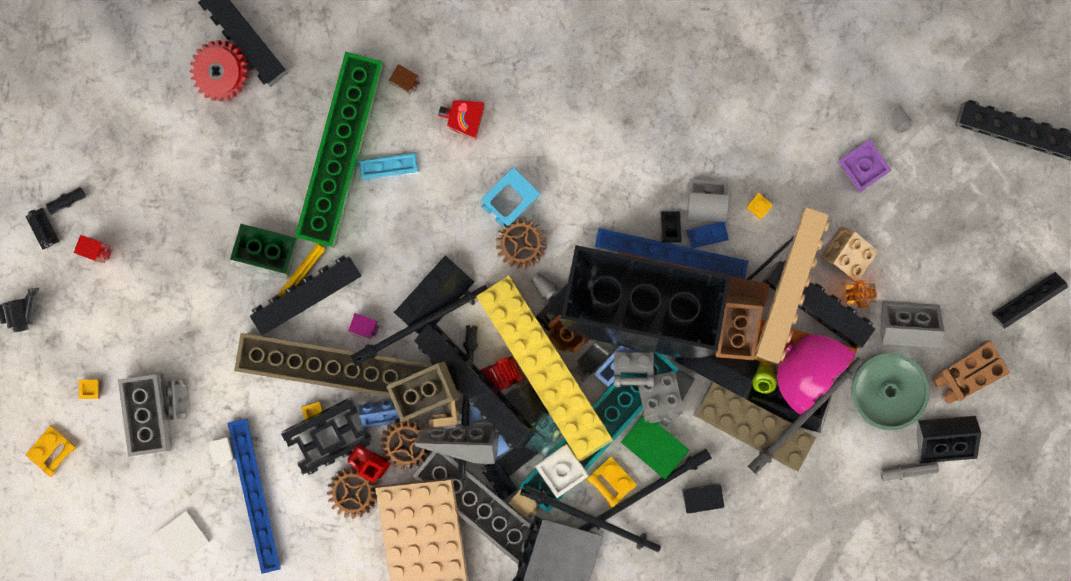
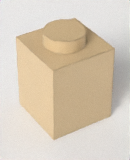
M520 488L508 501V504L526 519L527 516L532 517L538 511L536 507L538 504L532 499L521 496Z

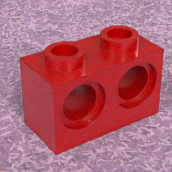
M80 235L73 253L93 261L105 263L106 260H109L112 250H110L111 245Z

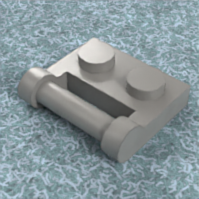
M614 353V387H620V385H648V387H654L653 353ZM620 374H647L648 377H620Z

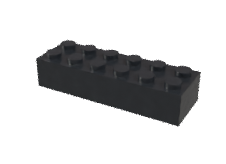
M785 260L784 262H776L762 281L765 284H770L769 287L774 291L777 289ZM810 282L808 287H804L802 294L805 295L802 305H798V308L851 346L863 348L875 331V328L872 326L873 323L865 317L860 318L857 316V311L852 307H845L840 304L841 300L832 294L830 296L824 292L826 289L818 283L812 284Z

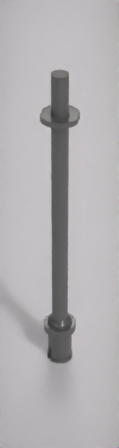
M857 357L837 377L830 389L824 395L821 394L815 400V404L802 413L767 450H760L758 452L759 455L747 467L757 475L767 463L770 464L772 462V455L847 379L853 381L851 374L863 361Z

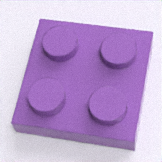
M870 139L837 161L859 193L892 171Z

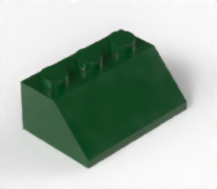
M240 224L230 261L233 266L288 279L294 260L297 238Z

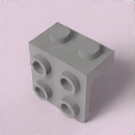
M674 372L654 375V387L638 385L645 422L656 423L661 421L662 418L675 419L683 414V405Z

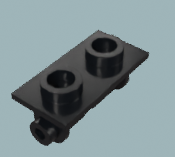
M43 208L28 212L29 215L25 217L42 250L60 242Z
M497 459L495 464H485L481 468L490 483L494 481L493 488L503 500L517 490Z

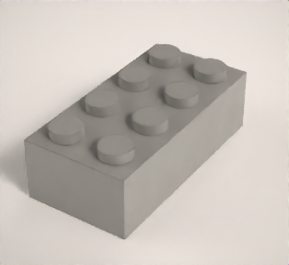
M161 374L119 379L118 385L128 457L170 451L171 442Z

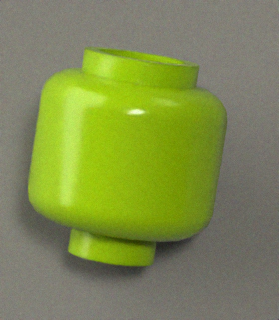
M769 365L759 366L752 380L754 389L765 394L774 391L778 382L776 369Z

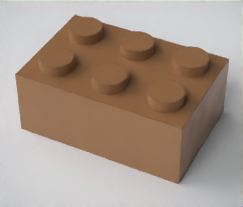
M727 295L718 351L715 353L716 357L745 360L755 359L754 354L763 312V304L760 298Z

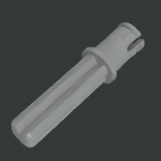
M937 462L903 467L897 465L896 468L881 469L880 475L882 481L903 480V478L938 473L939 466Z

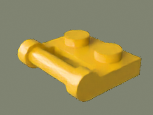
M50 425L25 456L41 468L46 475L52 477L56 473L57 467L77 447L55 427ZM63 444L65 446L50 465H47L45 462Z
M611 456L585 479L608 501L607 504L610 508L614 507L636 486V483ZM601 474L618 494L614 497L597 479V476Z

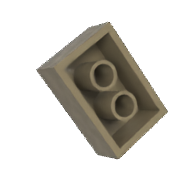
M445 362L435 364L386 386L401 422L413 419L460 398Z

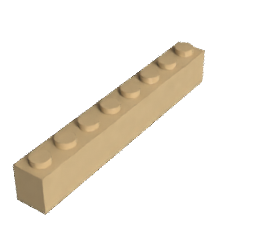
M807 207L803 209L754 357L775 364H779L780 361L784 360L786 354L784 347L786 342H790L793 333L790 331L791 326L798 319L799 313L796 312L798 305L801 306L805 295L802 294L804 287H808L811 276H809L810 269H814L817 262V257H815L816 251L821 249L824 241L821 238L822 233L827 231L830 223L827 220L828 214Z

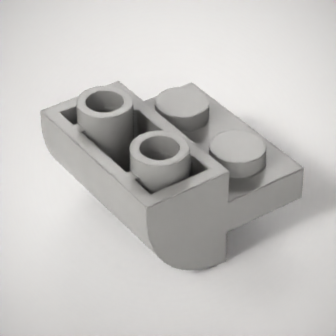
M689 179L687 220L726 222L729 198L728 181Z

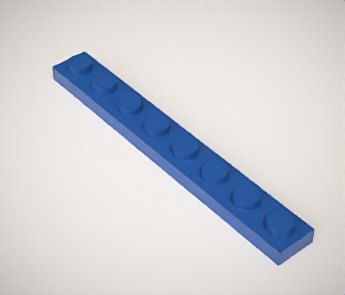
M601 228L598 229L595 247L600 249L623 252L745 279L749 262L748 260L670 243H662L661 241Z
M248 418L228 423V428L261 574L280 570L281 564Z

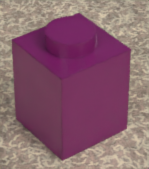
M354 313L348 331L372 339L373 336L376 337L380 326L377 325L378 321Z

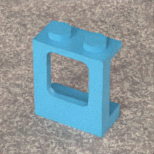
M512 167L481 199L483 203L481 207L488 214L492 212L496 215L497 218L495 220L501 226L506 225L509 228L510 224L536 201L541 194ZM509 185L522 197L523 201L507 217H504L491 205V200L505 186Z

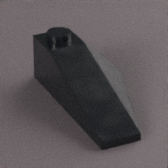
M752 385L747 398L748 401L791 423L800 416L786 402L778 385L774 391L767 394L756 391ZM832 395L800 426L801 428L821 433Z

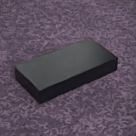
M529 441L524 448H513L499 459L498 462L506 474L510 476L539 452Z

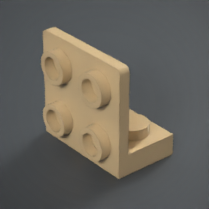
M841 226L820 258L839 268L853 281L858 282L878 251L855 231Z
M457 399L444 405L445 414L432 415V419H427L428 427L456 425L457 420H459V410L455 408V401Z

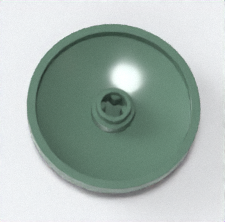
M883 353L875 355L866 360L853 377L851 385L853 405L864 421L879 429L898 430L910 426L921 417L929 401V383L924 371L914 360L902 354Z

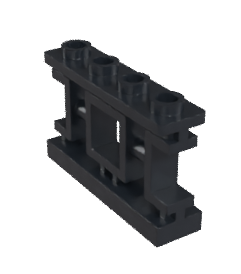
M352 397L282 431L281 435L284 441H286L287 446L290 447L297 443L305 459L297 463L302 475L306 473L311 475L318 471V467L322 465L329 466L340 456L343 458L349 456L357 444L364 448L370 445L372 436L369 434L368 429L365 428L358 432L350 417L358 413ZM350 409V411L344 413L347 424L338 427L335 419L326 421ZM315 426L314 429L309 431L313 441L304 445L300 436L292 439V437ZM332 426L340 441L323 449L316 433ZM352 430L356 439L364 436L340 448L346 444L342 434ZM317 447L321 456L329 453L328 455L306 465L312 460L308 451Z

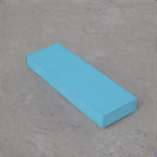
M416 153L359 160L361 180L418 173Z

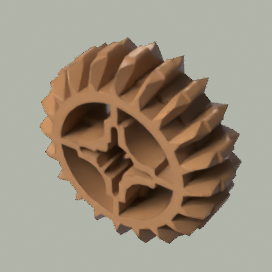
M524 217L523 223H519V218L515 220L516 224L513 225L511 223L509 228L503 225L502 228L505 232L498 231L502 238H496V242H501V245H497L496 249L503 250L498 253V256L500 257L505 254L506 257L502 261L505 263L508 259L511 260L509 262L510 267L513 266L514 262L517 263L516 269L520 268V263H523L524 269H527V262L533 267L534 262L532 260L535 259L537 262H540V258L537 255H545L540 249L547 248V245L541 244V242L547 241L546 237L540 238V235L545 233L544 230L538 232L537 230L540 225L537 224L535 227H532L534 220H530L529 224H526V218ZM525 228L520 236L516 237L509 234L514 229ZM530 231L537 238V248L532 246L527 240ZM524 235H526L524 243L527 246L524 248L522 246L518 250V243L516 241L520 240V238L523 239ZM506 239L515 245L512 256L506 250ZM523 250L533 252L528 258L517 259Z
M410 419L407 422L400 421L399 424L396 420H393L394 427L388 424L386 426L388 431H382V435L385 437L380 438V442L384 443L380 446V450H386L383 453V457L389 456L387 459L388 463L394 460V467H397L398 463H401V469L405 468V464H408L409 469H412V463H415L418 467V460L425 462L426 458L423 455H430V452L423 448H420L415 454L413 448L418 433L424 429L425 424L422 423L417 426V419L414 420V423H411ZM403 429L412 430L417 434L407 435ZM397 432L399 441L395 443V446L391 447V437ZM403 439L410 441L409 447H405V445H402ZM395 452H406L410 457H402Z
M353 466L350 467V473H348L347 468H343L344 475L339 471L336 472L338 479L335 477L331 478L335 484H328L327 486L333 489V491L327 492V495H333V498H330L328 503L335 502V505L331 508L334 510L339 507L338 515L345 511L344 518H347L349 513H351L352 519H355L356 513L361 518L363 517L362 510L366 514L370 513L367 506L370 508L375 507L371 501H377V497L373 496V494H376V490H373V487H376L378 483L371 484L369 480L357 475ZM357 477L363 481L358 485H353L346 478ZM342 483L345 495L339 499L338 487ZM359 486L361 487L355 493L357 497L354 498L353 495L352 497L349 496L347 499L345 498L351 492L349 488L352 487L353 490L354 488L357 489ZM367 486L368 498L364 503L361 497V490ZM348 500H353L356 504L358 503L360 507L349 508L345 506L343 503H345Z

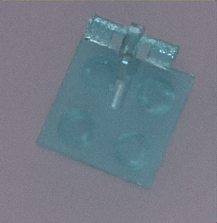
M542 412L533 425L538 431L525 447L546 457L551 449L556 446V442L562 433L549 414Z

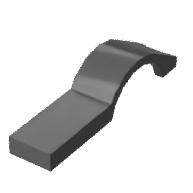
M596 341L569 370L571 372L574 370L581 377L580 380L584 382L619 345Z

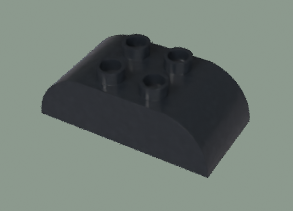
M575 245L560 321L568 330L600 342L674 357L701 358L711 356L718 351L730 276Z

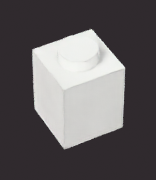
M230 437L208 442L214 465L219 464L220 467L231 464V460L235 459Z

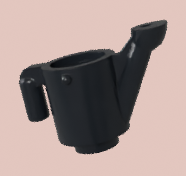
M39 287L27 289L28 293L24 299L2 303L0 305V323L6 324L7 329H13V333L29 330L28 325L33 324L31 314L34 298L39 292Z

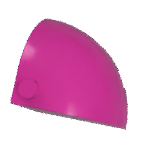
M806 335L793 343L789 342L784 348L786 350L784 360L779 362L777 369V381L782 396L790 407L801 415L815 404V400L821 394L824 395L834 384L832 380L844 372L855 353L842 343L821 335Z

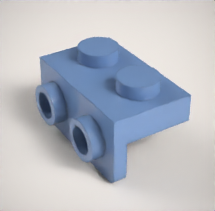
M390 399L359 405V418H361L363 428L393 424V420L400 423L398 413L393 401Z

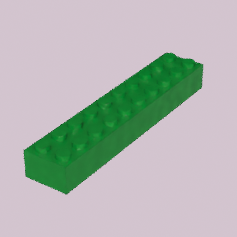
M345 51L295 234L297 239L335 248L383 73V61Z

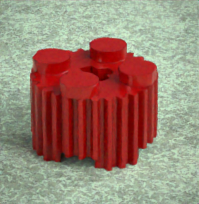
M513 356L505 357L497 361L496 364L481 369L500 391L514 386L519 381L525 379Z

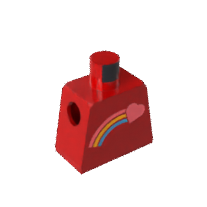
M453 100L451 108L440 106L438 117L448 119V129L476 140L485 104L484 102Z

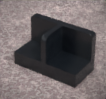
M721 484L681 490L687 514L725 507Z

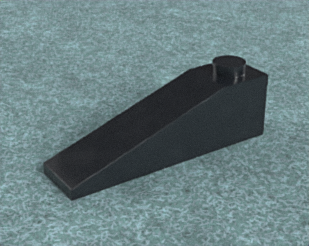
M715 354L701 358L676 357L675 362L743 398L760 364V361L756 359L716 357Z

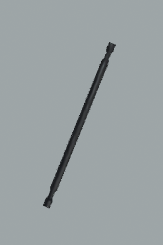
M794 236L752 273L747 280H752L793 241Z

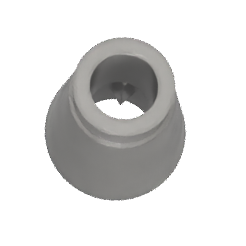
M900 103L889 108L894 129L898 133H903L913 127L911 124L912 120Z
M540 273L536 274L531 280L543 299L550 301L559 292L557 285Z

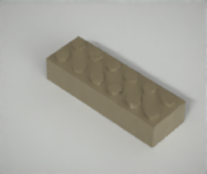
M711 382L694 414L695 417L758 451L767 450L791 425V423L715 382ZM798 428L772 455V458L795 471H799L816 437Z

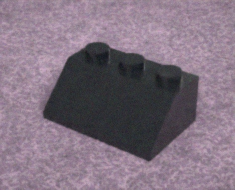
M976 416L919 420L917 444L920 464L977 459L981 430Z

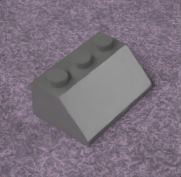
M882 302L880 328L882 344L940 348L945 332L940 305Z

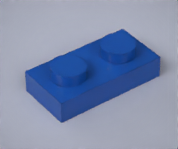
M725 222L687 230L690 247L693 249L729 240Z

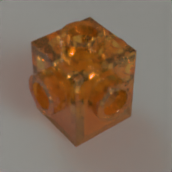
M859 280L854 285H846L847 305L857 304L858 308L869 307V303H877L875 283L867 284V280Z

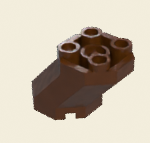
M559 314L549 323V328H551L549 339L559 351L568 350L571 353H575L590 339L580 336L563 326L560 321L561 314Z

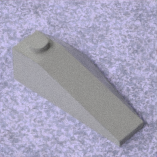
M479 420L473 421L474 425L463 427L462 424H456V427L451 429L439 427L421 430L418 433L415 446L472 463L495 464L498 453L499 434L493 429L490 421Z

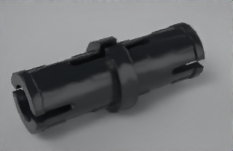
M78 187L46 203V207L49 213L53 215L59 210L66 207L70 208L75 202L86 198L85 192L81 187Z

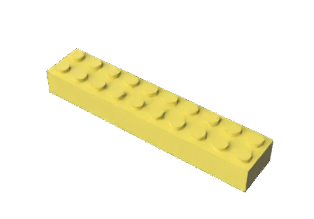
M505 277L477 295L476 297L578 460H584L614 441L511 277Z

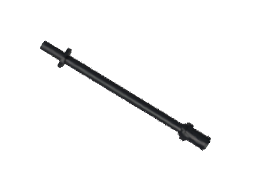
M484 285L471 293L466 289L464 291L465 296L375 345H365L364 349L350 355L355 366H358V364L369 358H375L378 351L468 302L474 305L476 296L487 290V286Z
M467 325L463 347L466 350V355L473 362L474 351L478 348V343H476L478 326L472 325L470 327V325ZM464 394L461 418L462 427L469 425L470 404ZM454 457V460L458 461L457 479L465 480L466 461Z
M705 448L693 457H687L686 463L673 470L666 480L664 478L658 479L597 516V518L606 521L686 471L697 470L698 466L712 459L711 455ZM587 522L578 529L589 531L594 527L600 530V527Z
M526 483L523 485L524 489H521L520 495L534 500L536 504L546 503L637 543L636 548L639 550L644 546L658 553L661 549L660 545L646 539L647 534L642 533L638 536L547 496L546 491L543 489L538 490Z

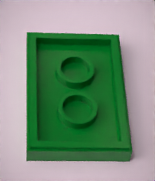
M644 415L621 441L625 447L665 480L690 451L657 422H645Z

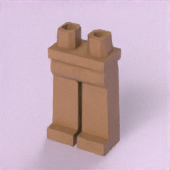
M985 341L945 369L939 370V374L932 379L937 388L945 384L949 388V391L942 394L946 404L962 401L972 393L1010 374L1002 358H997L1000 355L991 341Z

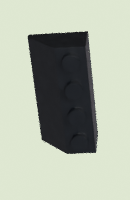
M445 255L394 313L410 326L460 299L464 295V291L468 290L474 281ZM444 316L431 322L430 324H437ZM425 326L415 332L417 334H420L421 331L425 328Z

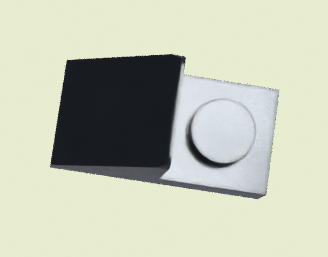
M661 211L660 241L662 243H681L680 211Z

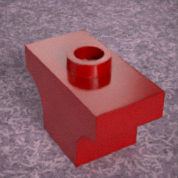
M358 444L347 459L348 463L357 470V475L373 483L377 478L381 479L391 463L387 462V458Z

